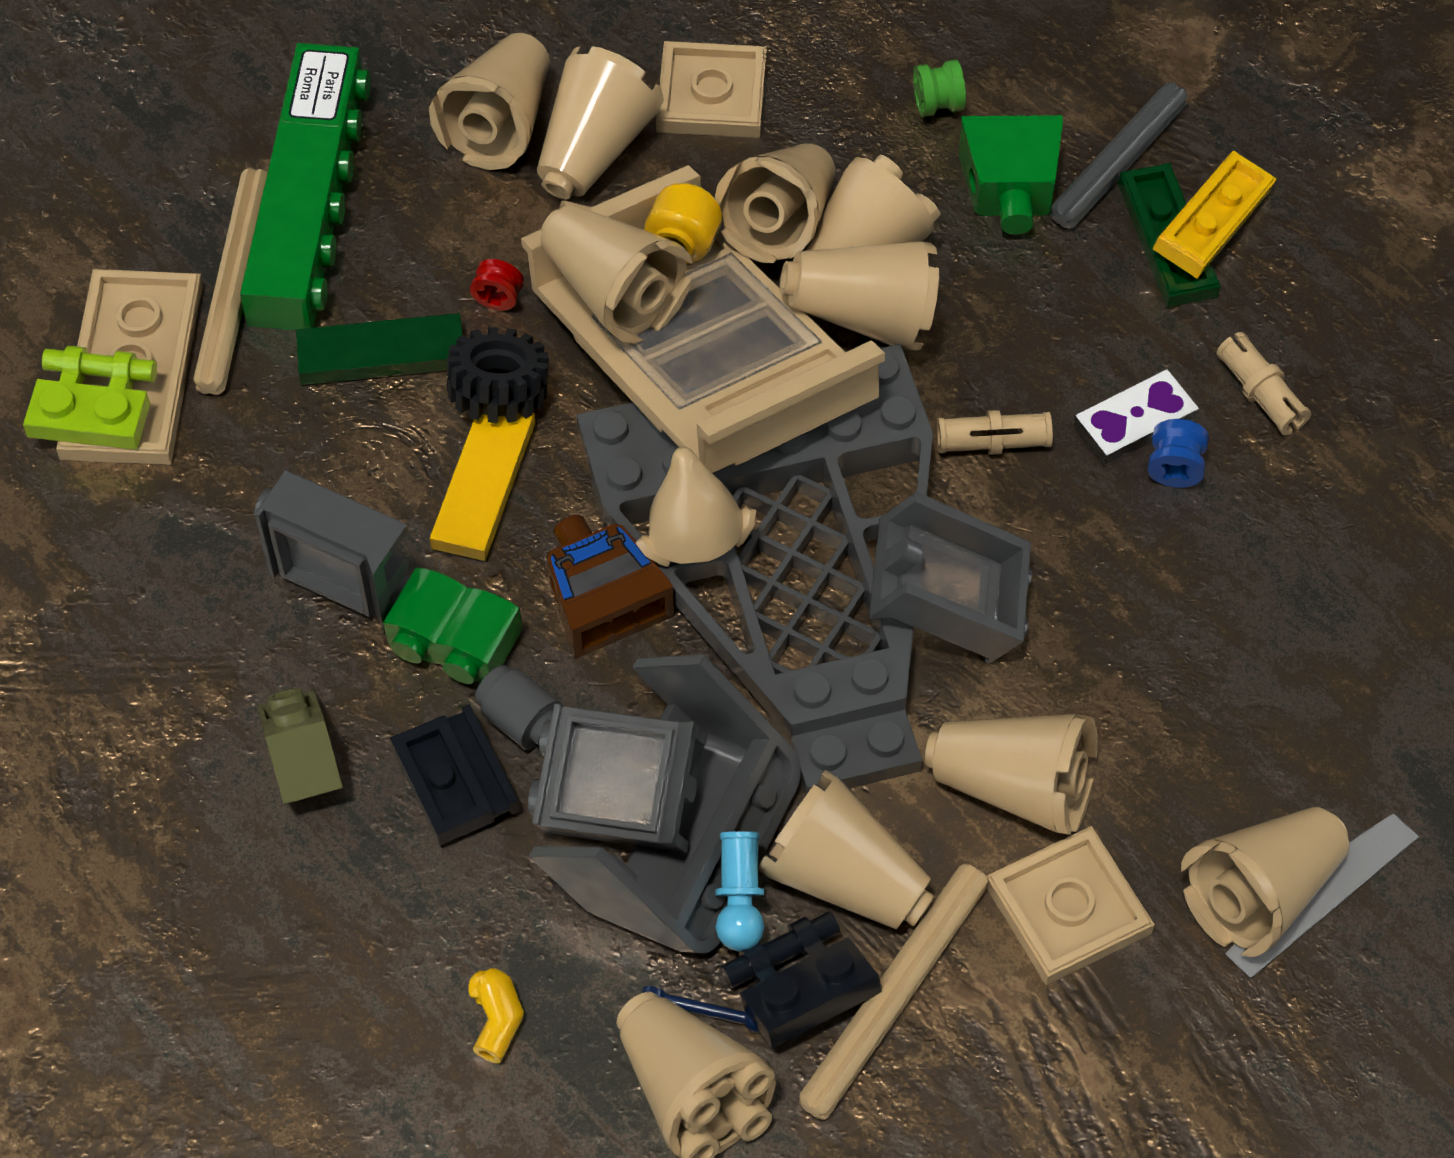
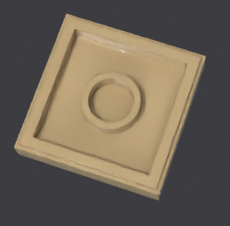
M664 41L659 85L662 89L664 101L659 112L656 114V132L760 138L767 46Z
M1092 826L987 875L988 892L1045 985L1153 933L1155 924Z

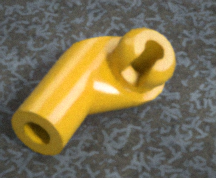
M490 968L473 974L468 984L469 996L475 998L477 1004L482 1005L488 1018L473 1047V1051L479 1057L489 1062L501 1063L523 1020L524 1011L511 977L497 968Z

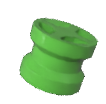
M958 60L945 61L941 67L931 68L927 64L915 65L913 69L914 95L921 117L934 116L936 111L940 109H948L953 113L965 110V82Z

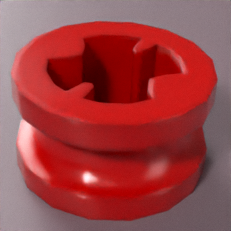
M486 259L481 261L477 267L476 277H474L469 287L470 294L478 303L489 309L507 311L515 306L518 299L517 293L520 292L524 284V277L520 270L508 262L498 259Z

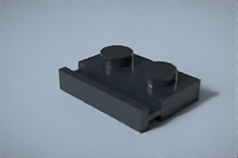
M470 704L462 707V712L446 718L443 715L390 737L392 750L439 845L495 822L494 817L508 811L511 814L520 811L518 799Z

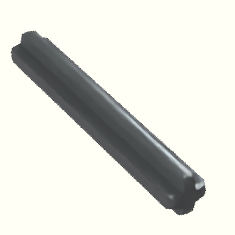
M1167 82L1151 97L1052 204L1050 217L1054 223H1059L1064 229H1071L1077 225L1119 179V173L1126 171L1186 106L1185 99L1188 94L1184 88L1178 87L1174 82Z

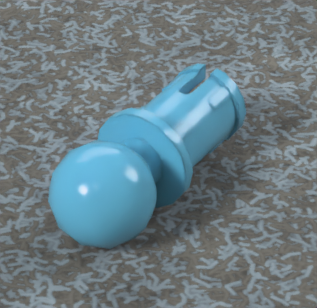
M722 832L720 833L721 888L715 889V896L728 897V906L722 909L718 915L715 927L717 937L724 946L730 950L741 952L757 945L764 931L762 915L757 908L752 906V897L764 896V889L758 888V840H760V833Z

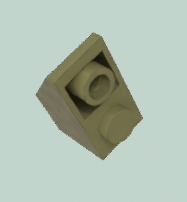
M301 688L281 690L271 694L267 698L268 703L257 706L283 804L343 788L326 723L314 690L303 693Z

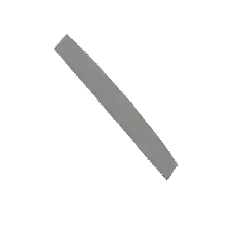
M1394 813L1349 842L1347 857L1272 948L1259 956L1247 957L1240 955L1247 949L1234 944L1225 954L1244 973L1252 978L1419 836Z

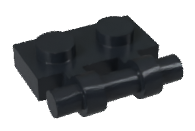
M830 911L812 920L803 917L789 924L787 933L763 945L758 943L751 949L739 952L740 957L720 966L723 978L731 989L750 979L755 983V985L740 992L743 1009L772 1049L882 992L878 973L849 937L827 948L822 943L840 934L839 925ZM799 954L804 959L779 973L774 969L775 966Z

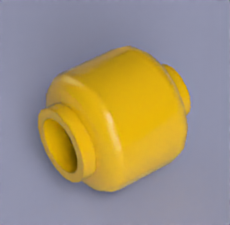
M674 183L664 187L656 197L645 220L644 230L677 242L692 256V263L702 260L711 250L721 227L722 211L715 198L702 187L689 183Z

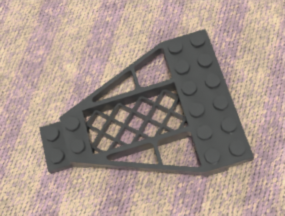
M900 344L880 348L885 352V361L879 364L878 398L740 465L735 466L731 464L712 473L729 490L739 508L744 504L766 515L756 531L752 529L744 541L746 546L739 556L734 546L724 555L709 562L685 564L674 562L670 563L669 567L653 561L673 585L674 604L767 711L770 724L797 753L801 769L800 780L805 796L814 784H818L825 770L837 776L850 789L921 772L922 758L905 711L914 627L893 618H869L872 625L871 628L853 619L863 602L869 617L874 566L866 542L877 539L879 519L884 515L868 519L857 516L843 477L920 460L916 492L927 496L933 431ZM695 388V389H691V390H686V391H683V392L687 395V394L692 393V392H694V391H696V390H698V389H700V388ZM633 402L576 414L577 428L590 469L591 486L603 527L605 528L612 524L623 525L637 542L642 535L633 524L649 521L650 507L653 499L666 478L672 455L679 447L663 430L660 432ZM782 491L776 501L763 496ZM796 492L820 502L811 518L787 507ZM831 509L840 532L822 524ZM777 521L801 532L791 548L767 537ZM812 538L837 549L827 565L802 554ZM757 550L781 561L771 578L747 567ZM847 555L856 580L837 571ZM920 560L908 569L907 582L918 586ZM792 567L817 579L807 596L782 584ZM712 576L725 577L749 654L742 652L683 583ZM747 585L761 591L754 604ZM827 585L853 597L843 613L818 602ZM772 598L797 609L787 626L762 615ZM808 615L833 627L823 644L797 632ZM762 633L777 640L769 653ZM843 633L869 645L864 654L847 657L833 649ZM787 646L813 658L808 667L790 670L777 662Z

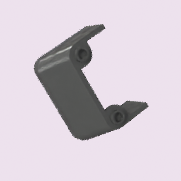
M705 655L637 658L632 668L668 704L660 720L673 722L694 721L708 734L706 746L694 745L689 774L696 779L697 790L693 803L684 802L679 834L689 841L687 853L636 846L627 864H625L619 857L608 854L602 847L534 846L529 857L587 912L677 951L708 953L720 943L715 927L716 921L722 909L728 906V897L715 896V889L721 888L720 833H760V840H758L759 866L798 788L801 776L800 761L792 746ZM656 740L657 748L662 756L665 741Z

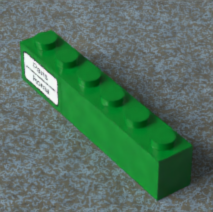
M297 43L240 291L247 327L295 331L296 329L313 328L316 310L324 311L326 307L327 280L323 278L325 267H333L335 263L336 237L332 235L334 224L342 225L344 220L345 195L341 192L343 182L351 183L354 155L350 151L352 141H360L362 112L359 110L360 101H368L370 95V71L362 69L358 47Z

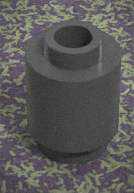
M500 665L490 671L481 681L475 693V701L481 706L482 715L525 750L539 746L543 723L545 720H551L554 704L563 706L558 699L521 669L511 670L506 665Z

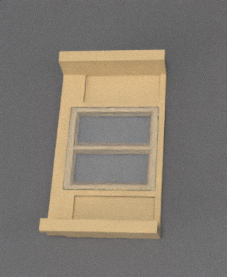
M687 165L587 210L644 230L645 220L651 207L664 187L674 183H689L701 187L700 175ZM542 229L521 238L522 247L528 253L531 284L534 293L574 334V340L660 432L663 430L678 447L685 446L692 449L701 463L711 473L731 464L735 466L740 465L879 397V364L885 361V352L872 340L845 352L805 312L790 307L788 296L781 294L780 288L748 257L743 256L731 246L720 230L707 255L702 260L693 263V265L686 264L685 274L692 281L680 309L660 331L657 332L649 327L638 334L644 340L636 344L623 343L607 331L543 250L541 245Z

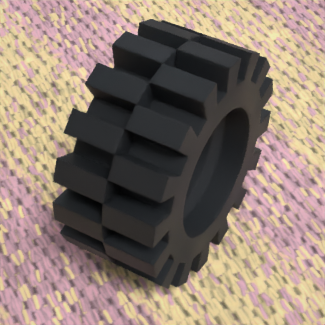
M488 327L487 335H483L479 329L470 331V339L462 335L456 339V345L451 344L449 348L447 364L448 399L450 403L456 402L455 409L461 413L470 409L469 417L479 420L482 414L488 415V422L498 423V416H505L507 423L517 421V413L528 418L533 415V408L540 410L543 407L544 399L547 398L548 352H544V345L540 341L533 343V336L527 333L518 338L517 330L507 328L506 334H498V327Z

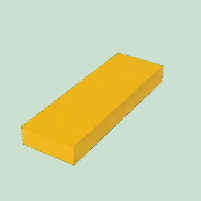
M1232 151L1158 237L1153 250L1198 279L1269 194L1277 179L1237 152Z
M517 413V421L507 423L505 416H498V423L488 422V415L482 414L479 420L474 419L429 538L431 549L486 562L535 426L534 413L528 418Z

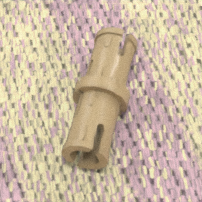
M1235 333L1234 338L1238 342L1237 345L1231 337H1228L1219 346L1216 354L1242 383L1244 389L1242 393L1248 401L1252 403L1257 401L1284 436L1293 433V429L1289 426L1290 423H1292L1296 430L1304 426L1311 416V411L1302 404L1286 385L1283 378L1285 374L1276 364H1269L1250 342L1246 333Z
M987 410L986 416L953 419L937 418L936 423L939 453H946V451L988 450L989 455H1001L1003 449L1035 446L1052 447L1053 442L1050 412H1043L1042 414L1001 415L999 410ZM1018 429L1017 434L970 435L971 431Z

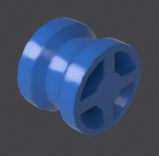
M1168 419L1157 424L1154 427L1152 445L1155 451L1150 455L1147 470L1150 477L1160 484L1175 488L1191 487L1203 480L1205 462L1201 456L1207 451L1209 435L1207 430L1200 424L1185 419Z

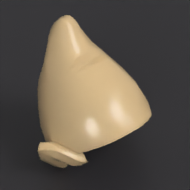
M685 446L679 447L672 455L666 478L650 507L649 535H642L637 540L636 545L646 557L666 567H669L670 562L680 564L709 562L724 555L735 545L739 548L744 543L755 526L756 509L747 507L739 509L729 490L701 463L693 450Z

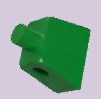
M1063 115L962 116L958 156L975 213L980 216H1000L1002 230L1008 234L1018 235L1028 232L1033 227V216H1045L1051 212Z

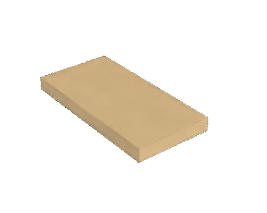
M93 269L77 346L86 347L88 353L114 356L116 351L135 353L137 359L154 360L157 362V376L154 383L134 381L132 390L147 391L150 401L149 411L137 450L58 441L56 450L60 460L171 465L203 290L201 274ZM86 375L83 384L108 387L111 378Z

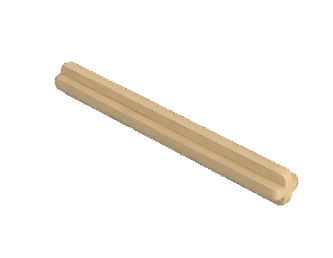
M247 168L240 176L194 375L196 390L202 394L220 395L226 387L243 311L240 291L267 177V172L263 169L254 170Z
M967 863L960 865L880 978L882 992L864 1001L801 1091L799 1105L806 1112L821 1120L830 1116L985 892L988 878L982 871Z

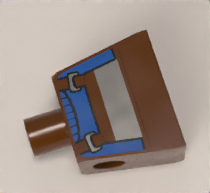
M572 515L563 519L555 526L553 534L560 547L551 550L546 555L548 581L574 659L674 617L673 585L653 560L642 553L636 545V540L623 525L612 524L592 533L583 516Z

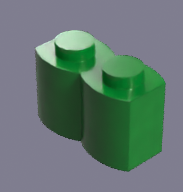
M425 568L414 569L383 622L388 644H390L392 651L396 655L411 663L417 664L423 660L441 664L446 674L464 684H472L474 681L481 683L490 671L503 665L523 630L520 608L515 604L493 593L476 588H467L444 574Z

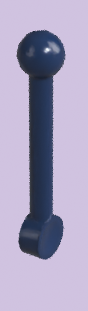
M653 986L642 988L641 993L653 992L658 997H665L688 1012L744 1024L748 1031L761 1033L749 1015L744 1011L666 994L664 990Z

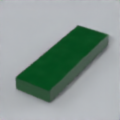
M1166 163L1120 172L1118 187L1166 308L1218 298L1221 286L1211 263L1197 279L1153 250L1158 237L1187 204L1171 164Z
M460 313L296 329L301 385L445 371L447 370L449 348L451 344L456 345V339L463 335Z

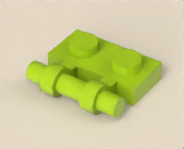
M68 345L65 350L46 348L42 355L43 370L62 373L59 381L37 379L23 423L27 437L137 450L149 411L150 401L147 391L132 390L134 381L154 383L157 376V362L154 360L137 359L136 354L132 352L116 351L114 356L88 353L86 347ZM86 375L111 378L108 387L83 383Z

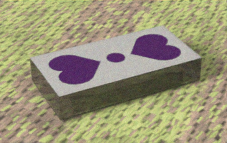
M1168 369L1075 415L1073 426L1102 464L1106 466L1151 443L1154 427L1160 422L1168 419L1194 421L1197 419L1199 408Z

